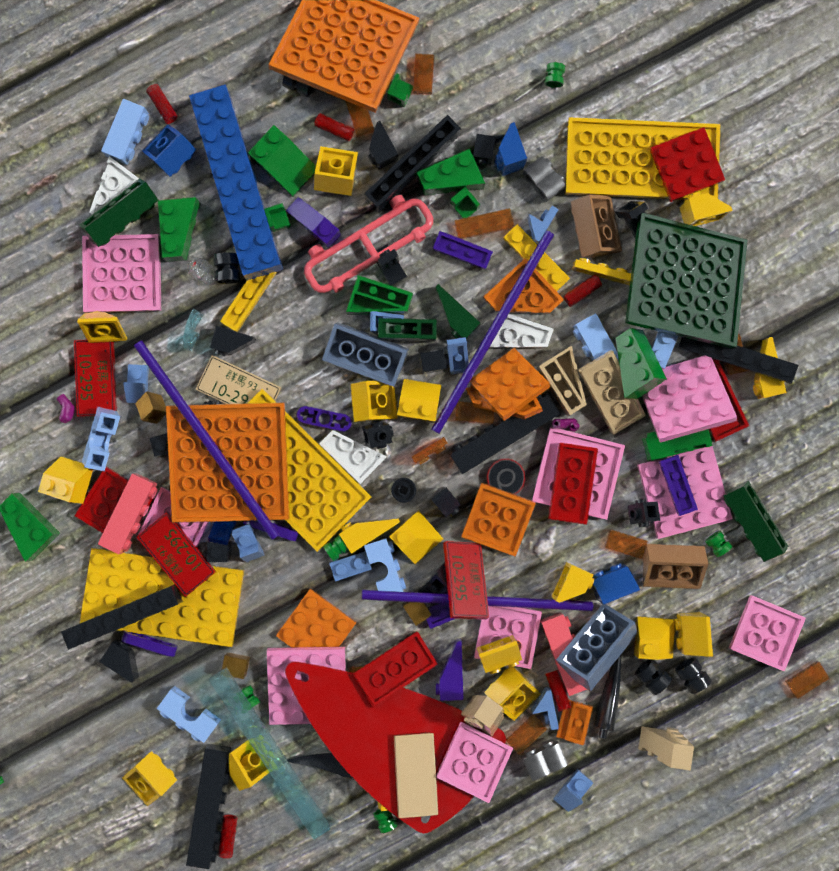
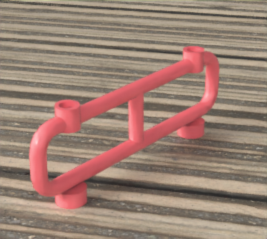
M397 195L389 202L392 207L391 211L327 250H324L321 244L310 248L308 253L312 259L304 267V275L310 286L319 293H326L331 290L337 293L345 287L344 282L377 263L382 252L388 249L390 251L393 249L397 251L413 240L416 243L423 241L426 238L424 233L431 229L434 220L427 205L420 199L405 201L402 195ZM417 206L426 218V223L421 227L413 229L410 234L382 251L377 252L366 234L407 209ZM360 239L371 257L341 276L334 277L328 284L319 285L311 272L312 268Z

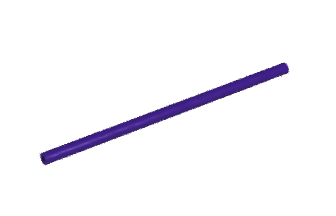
M545 231L431 428L434 432L440 434L554 237L552 232Z
M143 341L134 345L135 349L271 540L279 536L280 534L146 345Z
M362 590V600L449 604L448 594ZM487 596L488 606L593 611L592 601L566 600L559 603L554 599Z

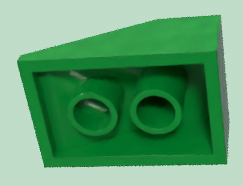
M275 125L248 152L251 160L293 197L315 174L316 166Z

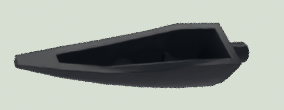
M621 655L610 669L596 713L594 725L600 728L599 737L606 739L608 731H614L620 693Z
M332 753L312 754L287 759L289 763L317 767L342 777L353 778Z

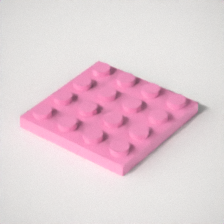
M159 234L114 235L106 245L99 247L93 244L87 236H82L83 312L161 311V251Z
M708 356L698 357L665 367L663 372L667 380L642 396L660 443L737 421L736 413L712 358Z
M550 427L532 501L550 506L559 443L598 448L589 516L607 520L625 445Z
M713 446L676 454L679 455L698 510L682 516H678L659 464L660 460L672 456L637 465L647 502L658 501L660 521L653 522L657 539L732 520L730 508L724 501L725 490Z
M345 647L267 648L269 725L311 724L289 684L285 669L291 662H302L346 671ZM297 670L295 678L306 682L309 680V675Z

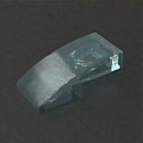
M194 308L187 320L183 337V347L189 351L192 350L200 337V334L194 330L203 317V314Z

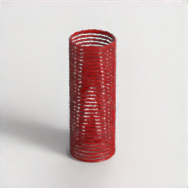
M153 84L149 86L146 92L165 123L170 124L174 122L178 116L159 85Z
M319 113L315 120V127L327 130L328 133L348 142L353 136L354 128Z
M594 274L563 295V298L572 307L600 288L602 283L598 276Z
M555 670L545 674L553 693L552 696L556 700L558 712L571 708V704L563 687L562 678L558 674L559 670Z
M235 815L223 816L218 856L221 858L233 857L238 817Z

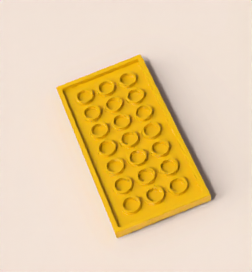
M569 117L567 126L565 195L591 194L610 197L669 199L649 149L705 127L719 162L721 124ZM718 184L698 192L701 195L708 193L718 199ZM689 195L678 200H686L689 198Z
M261 389L248 403L277 402L264 389ZM285 411L290 517L286 521L318 552L372 496Z
M91 548L80 623L170 587L174 583L152 556L126 552L117 554L106 549ZM212 565L217 572L185 597L179 590L183 600L182 603L120 628L118 631L125 630L132 633L232 647L244 570Z

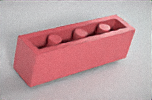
M132 473L98 545L117 554H122L129 550L132 544L130 540L133 534H136L141 524L139 521L141 517H144L148 512L149 506L147 505L150 499L155 497L158 483L137 473Z
M560 612L541 619L540 623L567 694L571 696L587 690L574 681L556 661L575 638V634L571 635L569 630L571 623L568 616L564 617Z

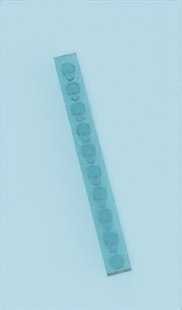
M224 668L209 678L210 683L312 838L316 839L329 831L330 824L228 669Z

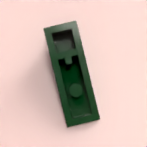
M437 284L435 290L448 325L452 330L451 335L455 339L465 337L467 339L478 328L480 322L445 289Z
M378 318V338L420 342L436 341L437 320Z

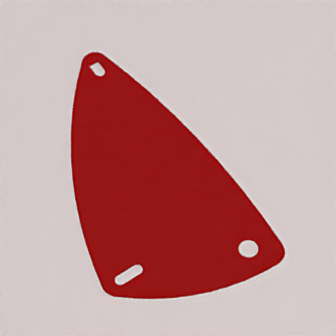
M291 662L285 669L286 677L300 706L327 748L355 781L397 818L394 735L434 733L437 774L460 722L467 724L464 721L465 717L461 715L462 710L406 688H402L373 708L351 672L302 662ZM297 670L308 674L309 680L304 682L296 679ZM475 726L473 727V728H475V729H477V730L483 732L484 734H486V733H485L484 731H482L480 728H476ZM497 728L492 738L505 744L506 736L501 729ZM436 777L438 815H431L427 823L421 821L422 816L399 819L420 833H429L456 815L474 796Z

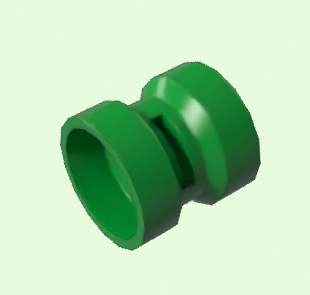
M559 62L548 63L546 67L548 76L545 78V85L551 88L562 87L564 85V78L562 76L565 73L566 66Z
M721 531L713 533L705 540L707 546L713 549V554L716 557L726 554L732 548L730 542L724 539V534Z
M340 535L334 538L332 544L327 543L323 546L333 561L339 559L340 554L349 552Z
M251 685L234 694L236 700L240 701V707L243 712L260 703L258 697L253 694L254 690Z
M378 809L373 813L375 820L379 823L380 833L390 832L398 826L397 820L393 818L390 811Z

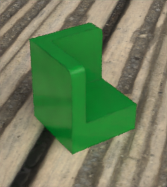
M396 73L387 92V99L405 107L412 93L413 85L400 80V74Z
M466 187L453 196L450 204L464 220L474 214L480 207V203Z
M283 203L264 209L272 232L291 227Z

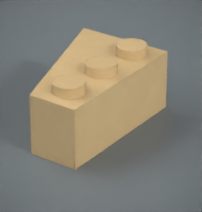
M572 346L537 367L538 372L550 383L549 389L566 416L572 415L587 405Z
M473 695L461 715L465 717L464 721L467 724L480 728L492 737L504 719L503 707L488 696Z
M641 727L639 750L648 751L649 756L657 755V760L670 768L691 771L694 746L678 729L667 727V730Z

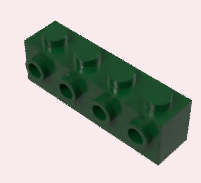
M138 179L85 219L79 226L93 244L98 247L104 246L110 241L112 236L123 232L125 226L130 222L137 221L143 212L154 208L155 203L159 199L146 181Z
M749 480L729 489L724 494V501L732 509L737 523L743 527L746 538L749 541L751 540L757 556L761 557L763 562L784 554L789 546Z

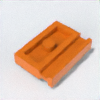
M569 700L571 708L562 711L556 737L584 745L593 706Z

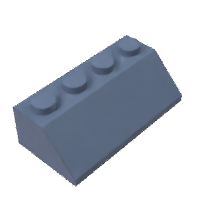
M337 322L332 329L322 360L395 387L409 348Z
M602 604L556 661L574 681L591 692L637 635L636 624L608 605Z

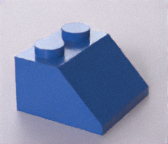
M515 122L510 124L494 161L497 172L500 171L502 176L523 170L527 161Z
M167 124L142 152L171 177L180 170V166L185 161L192 158L196 148L179 131Z
M619 563L611 566L609 571L603 572L601 570L593 573L594 583L592 589L600 603L604 605L640 590L628 566Z

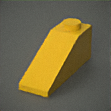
M773 337L764 339L760 353L778 358ZM755 373L753 391L758 399L787 393L784 382Z
M399 518L358 522L353 525L349 522L341 528L343 532L339 535L352 554L401 521Z

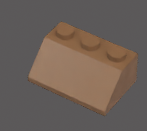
M589 194L571 201V211L574 216L575 231L578 236L579 250L582 257L593 258L622 252L611 197Z
M647 544L643 557V587L701 589L708 567L705 546Z

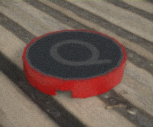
M500 459L488 469L487 483L490 486L512 494L518 493L524 486V470L514 460Z

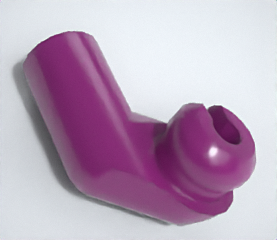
M61 394L56 399L62 406L59 420L62 423H68L73 418L75 407L65 394Z
M574 418L554 419L552 421V426L558 429L570 428V431L575 432L580 427L577 423L578 420Z

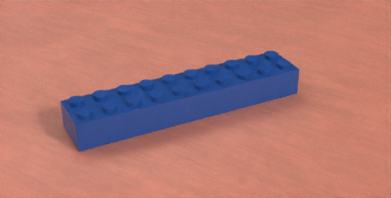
M226 84L189 95L243 276L246 280H251L284 270L272 230L266 217L265 207L232 98Z

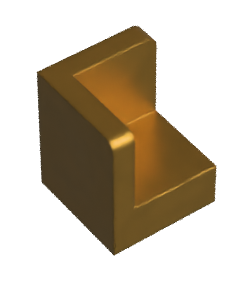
M146 391L136 402V407L142 421L158 424L166 416V405L163 397L159 394Z
M406 602L403 604L404 609L415 626L431 616L425 603Z
M227 653L224 655L221 675L244 679L247 676L250 657Z

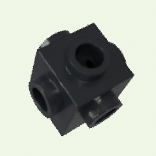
M374 420L370 425L362 426L365 445L368 447L380 449L387 447V444L393 443L392 437L394 433L392 426H389L388 423L382 420Z
M647 499L635 500L633 505H628L630 525L638 524L639 528L649 527L651 522L660 521L658 501L647 502Z

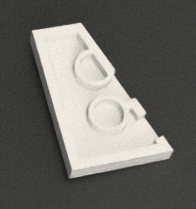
M110 156L107 160L106 170L101 177L102 182L95 194L89 212L91 214L95 213L139 179Z
M508 314L489 348H547L553 328Z
M334 430L319 443L360 484L387 458V456Z

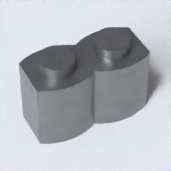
M543 156L528 166L522 173L546 203L566 186L564 177L560 173H556L553 170L552 162Z
M547 740L542 743V747L537 749L535 747L529 748L522 755L532 781L568 765L557 740Z

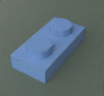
M366 551L329 563L335 581L372 570Z

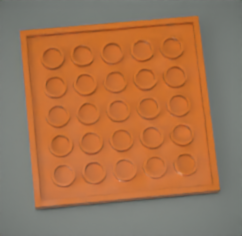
M302 0L268 64L269 69L376 113L416 30L419 17L377 0Z
M285 402L188 405L269 520H289ZM166 406L172 522L257 520L177 406Z

